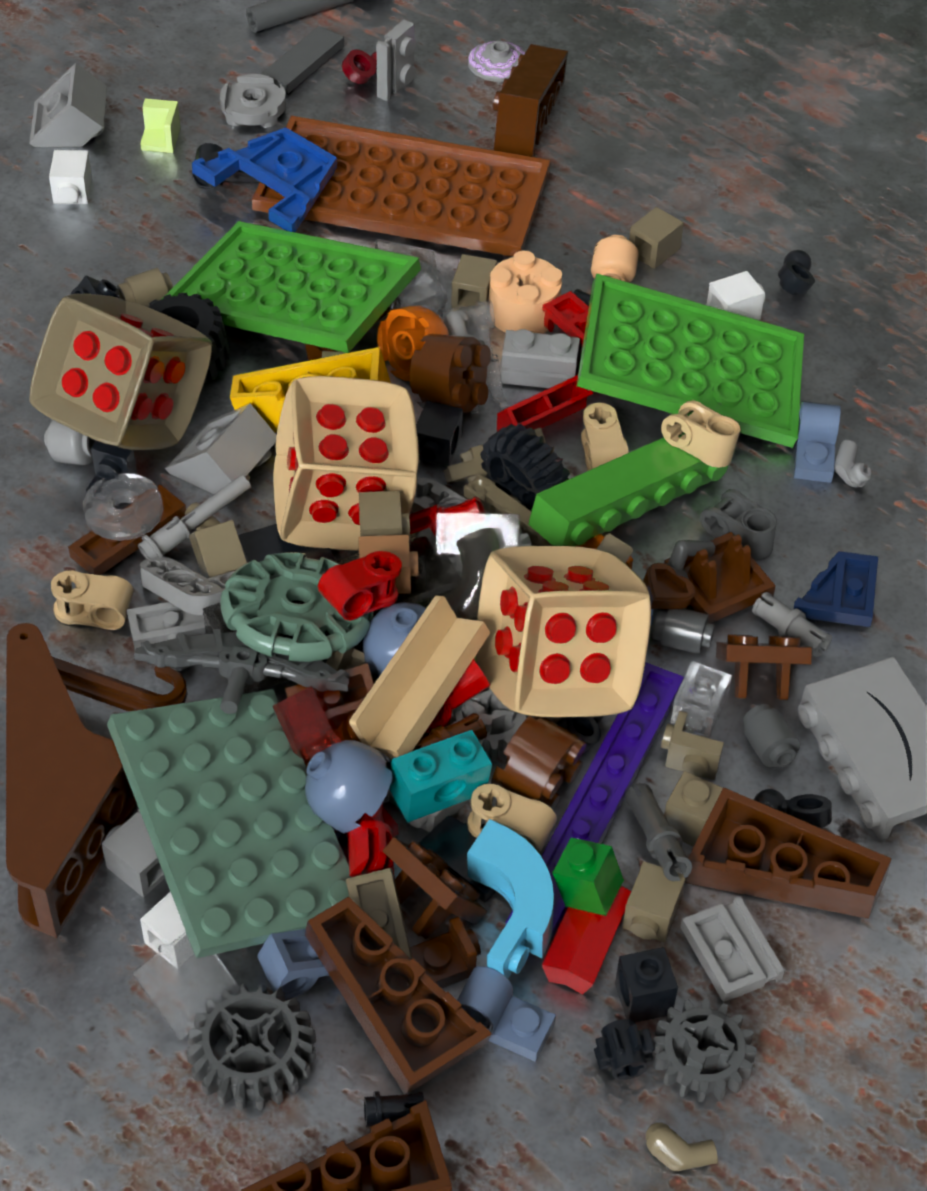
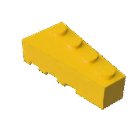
M376 347L234 375L230 400L234 410L251 404L274 433H277L285 396L289 386L295 379L310 376H331L368 379L391 383L381 349Z

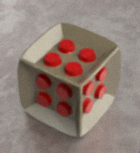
M67 295L61 299L55 308L48 324L31 380L30 403L39 412L54 421L105 444L129 450H157L172 447L181 440L192 419L209 368L212 341L198 330L137 303L127 302L107 295Z

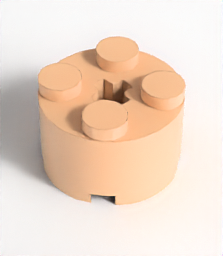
M525 250L518 251L514 254V257L497 264L490 273L489 312L492 323L505 333L506 330L517 331L520 329L533 331L532 333L543 334L548 330L544 327L545 312L542 310L543 304L561 296V270L548 261L535 257L532 252Z

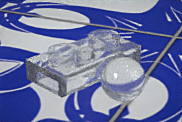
M437 513L436 554L469 555V561L463 566L461 571V580L467 589L480 592L487 563L486 555H490L492 551L520 546V514Z

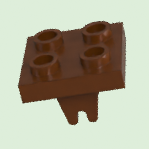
M729 532L711 540L715 545L713 556L708 557L707 550L702 549L697 551L695 556H688L684 565L688 578L695 587V595L690 605L696 612L709 614L708 623H713L752 606L758 598L765 600L762 598V594L765 592H769L774 596L776 585L752 558L750 547L748 545L742 546V538L739 534L734 536L732 532ZM670 558L664 560V564H668Z
M727 634V642H716V658L726 662H735V697L739 699H746L749 662L776 663V698L788 700L791 664L811 665L812 647L800 645V638L792 636H769L768 643H758L757 636Z
M395 837L384 848L383 852L402 869L395 879L400 905L419 886L433 898L412 927V931L418 936L427 939L451 913L475 925L487 913V910L476 901L481 894L461 877L458 879L447 869L450 865L433 850H426L415 840L408 845Z

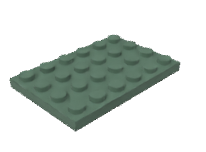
M273 689L243 694L238 710L234 714H227L221 710L220 704L223 697L111 714L107 723L196 959L264 944L271 933L306 929L308 920L349 896L346 879L352 877L349 876L348 862L333 828L313 813L305 796L307 767Z

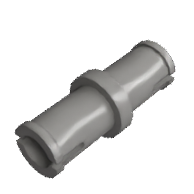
M769 592L762 594L765 602L758 598L752 608L754 615L759 616L778 629L779 636L800 638V645L812 647L813 656L820 657L823 654L819 647L826 651L830 646L832 635L825 633L806 620L805 613L799 609H790L774 598Z

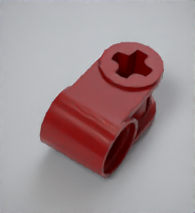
M375 551L351 562L335 565L329 568L320 578L318 591L345 620L358 619L364 614L395 604L398 599V588L395 583L396 577L399 576L402 570V561L393 553Z

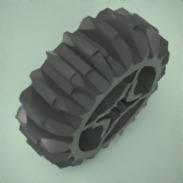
M263 982L259 985L256 992H249L248 987L242 983L239 989L240 994L233 996L224 988L221 994V1003L208 999L205 1005L206 1013H196L194 1018L195 1028L190 1029L187 1035L190 1047H188L186 1053L188 1063L193 1065L191 1068L192 1077L196 1082H202L203 1092L207 1096L217 1092V1099L222 1107L232 1098H235L236 1108L241 1112L245 1108L247 1101H255L256 1108L262 1111L265 1105L264 1099L271 1097L275 1103L280 1105L283 1101L282 1090L296 1094L299 1089L298 1079L308 1080L310 1075L309 1064L314 1063L316 1059V1048L313 1047L314 1043H316V1032L313 1027H310L311 1017L308 1012L300 1011V1002L296 997L285 1001V992L282 991L281 987L269 995L267 994V987ZM285 1033L290 1040V1045L285 1055L280 1059L276 1056L275 1046L278 1044L277 1038ZM225 1034L228 1037L229 1046L225 1048V1055L218 1060L213 1054L214 1048L220 1037Z

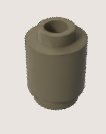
M158 268L124 279V283L117 285L120 299L149 307V303L155 299L161 300L173 288L169 275L166 272L161 273Z

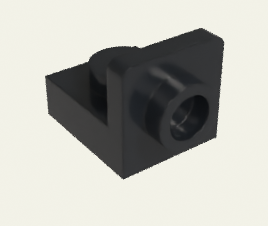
M96 441L91 448L95 477L86 488L87 497L120 507L138 482L134 450L123 449Z

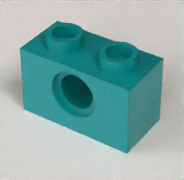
M469 730L393 758L391 762L392 781L389 790L407 823L471 799L472 793L477 787L489 784L492 763L473 730Z

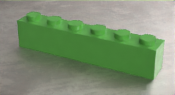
M663 437L537 493L528 525L552 546L582 545L603 532L612 531L624 522L637 519L658 506L667 505L671 500L686 493L690 494L698 487L711 481H718L726 473L728 466L720 468L709 466L697 457L670 445Z

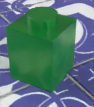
M570 838L552 872L566 907L605 916L624 881L612 846L576 838Z

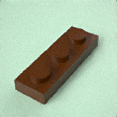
M159 484L68 546L70 557L89 574L102 575L138 550V544L143 541L142 536H151L169 523L175 516L179 520L184 517L186 504Z

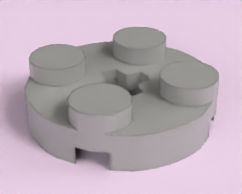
M261 74L242 75L237 77V83L229 86L227 82L221 88V110L226 116V122L232 126L261 125L263 127H272L278 123V117L285 111L286 92L281 84L280 88L275 85L274 79Z

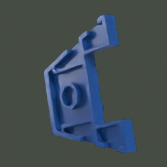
M286 127L249 140L248 147L233 151L227 148L218 152V158L205 162L202 157L192 162V173L214 187L238 170H242L257 181L280 193L285 198L268 209L269 221L290 232L297 231L337 169V157Z

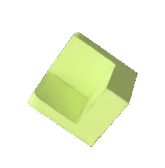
M145 98L143 103L145 130L140 142L141 150L173 153L181 129L178 101Z

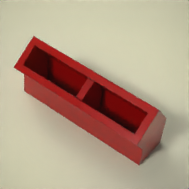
M578 375L497 413L496 430L499 431L510 424L516 426L518 423L525 426L526 429H542L586 408L587 396L592 395L593 392L577 387Z
M621 885L606 916L570 907L567 908L542 963L549 982L566 985L582 995L594 984L624 915L631 893L629 889Z

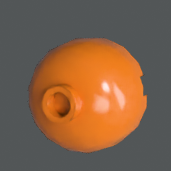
M420 305L393 309L387 313L389 315L386 320L381 321L378 326L377 344L381 349L384 362L389 361L390 365L396 369L390 372L395 377L404 381H410L412 356L415 350L421 351L425 342L421 341L422 338L428 334L449 335L443 319L436 312Z

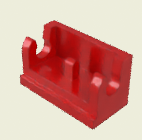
M569 291L543 304L542 310L545 312L544 327L549 332H552L555 323L568 336L580 338L579 345L583 347L589 306L572 291Z

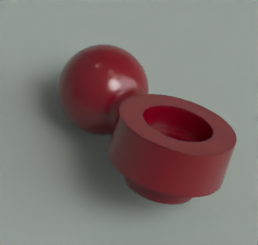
M358 49L350 51L342 61V70L346 77L357 84L367 83L374 74H377L376 51L371 56Z

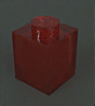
M312 686L272 706L293 752L298 757L303 758L304 761L307 759L311 760L316 753L322 752L330 745L342 741L321 695Z

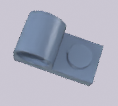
M802 401L799 412L798 439L795 445L793 478L832 483L835 443L841 413L839 405Z
M306 929L271 933L257 956L273 993L281 987L282 991L285 992V1000L298 997L310 990L319 977L329 976V973L305 936Z
M485 966L475 967L457 999L462 1004L461 1008L477 1023L481 1022L492 1033L488 1040L489 1042L536 1062L555 1025L556 1014L512 996V984L500 972Z

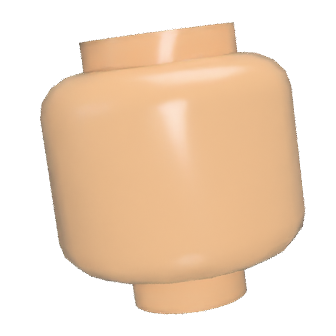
M611 235L598 241L593 250L590 268L593 278L595 279L596 274H601L631 283L637 271L639 258L637 247L622 235Z

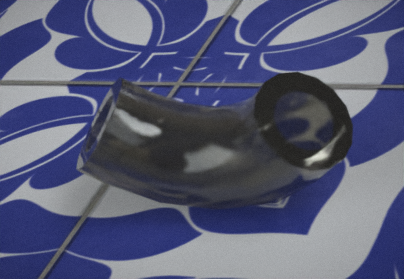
M493 527L476 530L460 538L455 543L463 566L461 578L456 587L444 597L457 618L477 620L485 566L491 552L500 549L499 540Z

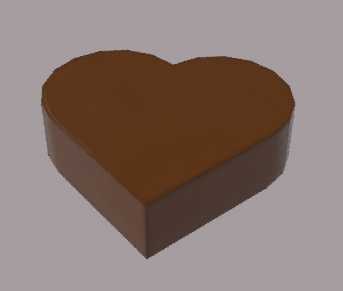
M654 563L649 566L643 578V582L649 591L651 609H684L690 605L695 595L693 583L683 576H678L671 566L664 563Z

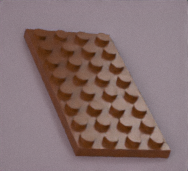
M291 116L286 125V128L337 157V169L304 220L514 257L516 252L523 251L550 171V160ZM260 182L252 198V210L269 213L268 209L285 197Z

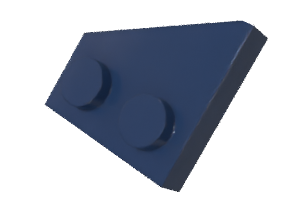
M838 551L829 561L828 568L820 572L812 581L810 590L803 598L798 597L795 600L793 609H799L805 613V618L871 627L879 556Z

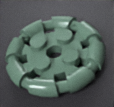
M297 552L269 554L265 556L263 561L251 560L245 563L228 578L225 584L226 589L222 591L220 599L223 619L230 630H237L236 636L242 643L266 656L273 657L274 653L289 656V661L295 662L325 660L331 657L332 652L339 651L340 653H345L352 649L366 636L370 628V621L374 616V611L364 614L355 620H345L318 591V583L322 575L329 568L340 564L321 557L320 560L307 558L305 553ZM298 600L304 602V604H295L292 601ZM325 631H327L330 635L325 636ZM279 633L293 636V639L280 637Z

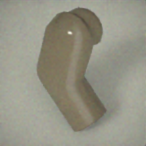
M661 1122L652 1124L646 1131L645 1138L648 1150L672 1171L717 1164L718 1162L717 1150L712 1139L688 1144L676 1132L670 1129L667 1124Z

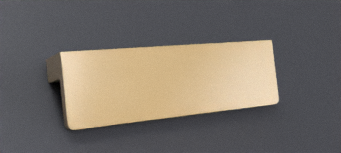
M436 595L351 717L349 724L360 741L386 755L389 760L412 752L490 635V631L484 621L457 618L446 598Z

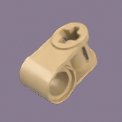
M695 400L684 403L680 407L678 414L669 415L661 424L663 437L670 445L697 457L709 466L718 468L730 465L741 431L737 421L723 416Z
M599 402L587 406L583 412L585 428L581 433V443L585 453L586 468L589 471L629 453L626 439L621 431L616 410L609 404Z
M74 570L63 571L54 576L51 581V592L56 598L53 611L56 619L61 623L99 627L105 630H117L124 625L127 609H129L134 591L132 585L127 580L118 576L94 575ZM72 582L75 583V588H74L73 590H72ZM67 606L70 607V613L66 611Z
M483 784L472 793L470 802L472 812L469 814L467 826L472 836L477 838L482 831V819L486 820V823L491 819L521 835L540 854L557 818L555 812L541 801L528 799L499 785ZM493 797L497 798L496 807L492 806Z

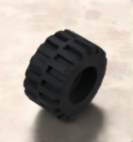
M179 293L178 296H171L169 294L163 296L164 299L159 301L155 299L150 302L149 308L198 330L212 341L211 359L205 381L216 378L218 376L217 371H223L227 365L226 360L230 357V346L220 310L217 306H214L213 301L208 298L202 300V296L198 294L187 296V293Z

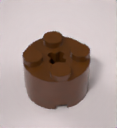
M428 334L424 336L421 341L425 342L421 351H414L410 365V387L412 393L419 394L422 401L417 402L419 406L423 408L427 400L462 408L463 413L472 411L477 405H484L489 394L486 379L487 366L491 359L490 348L487 345H481L474 337Z
M529 716L520 725L505 748L503 754L507 756L506 767L502 769L496 766L491 784L499 785L528 799L541 801L554 810L561 796L556 792L564 781L571 784L582 768L583 762L579 759L586 748V743L582 741V738L546 717L534 716L533 718Z

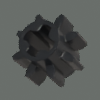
M629 1019L613 1021L604 1026L601 1030L602 1037L595 1039L597 1047L594 1048L599 1070L611 1067L613 1077L619 1080L632 1079L646 1072L648 1069L647 1062L653 1060L652 1052L655 1050L650 1030L643 1029L638 1031L635 1022Z

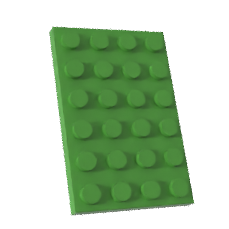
M238 221L166 295L178 296L179 293H187V296L193 294L201 295L202 300L210 299L213 301L214 306L219 308L223 323L227 326L349 353L418 274L421 266L419 257Z
M596 274L592 284L576 386L672 414H678L680 407L687 401L695 400L713 411L737 421L740 425V433L793 448L798 439L804 333Z

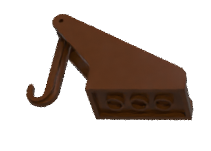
M22 623L12 627L7 634L6 865L10 877L14 882L18 883V909L23 922L34 930L58 938L105 860L101 843L114 827L123 825L129 820L137 807V802L113 740L97 735L84 727L67 690L128 712L185 703L188 694L186 680L180 672L171 667L160 668L155 666L154 668L156 677L174 686L170 693L162 695L52 657L39 628L30 623Z

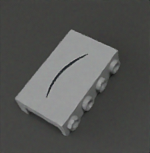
M891 657L805 685L801 704L798 707L799 718L805 728L811 729L818 741L819 750L826 761H830L837 771L839 782L844 792L848 795L851 794L855 800L865 826L869 829L872 828L877 838L882 841L889 838L891 830L896 824L927 814V706L896 659Z

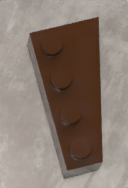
M530 44L525 54H520L517 66L512 67L509 79H504L502 90L496 91L494 97L493 111L498 112L494 151L529 157L535 156V144L539 145L541 141L543 125H547L552 106H555L565 81L568 51Z
M723 787L688 857L692 863V870L688 877H686L685 883L869 919L886 881L892 858Z
M349 896L308 920L305 931L307 940L403 1094L413 1092L485 1046L492 1033L481 1022L477 1023L461 1008L462 1004L448 991L445 992L439 987L414 958L410 959L392 942L393 939Z
M425 1100L411 1107L410 1114L393 1122L388 1118L371 1126V1133L348 1144H345L342 1140L326 1148L325 1155L307 1164L299 1161L241 1189V1191H452V1184Z

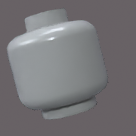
M54 420L51 421L44 434V443L54 461L73 465H86L93 461L91 448L96 440Z

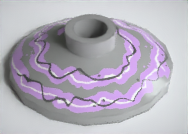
M501 40L488 41L477 45L470 51L467 60L468 66L476 76L484 80L503 82L505 78L509 79L512 67L517 66L520 54L524 55L526 50L513 42Z

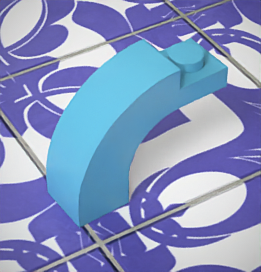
M489 819L467 852L468 877L500 893L513 910L509 921L487 954V967L509 978L512 972L518 974L522 970L529 952L542 958L547 950L553 926V884L548 868L537 850L515 831Z

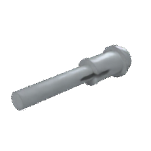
M239 476L180 520L175 516L169 523L151 536H142L143 541L138 544L139 550L146 559L162 558L180 543L189 539L190 531L250 489L249 481L245 476Z

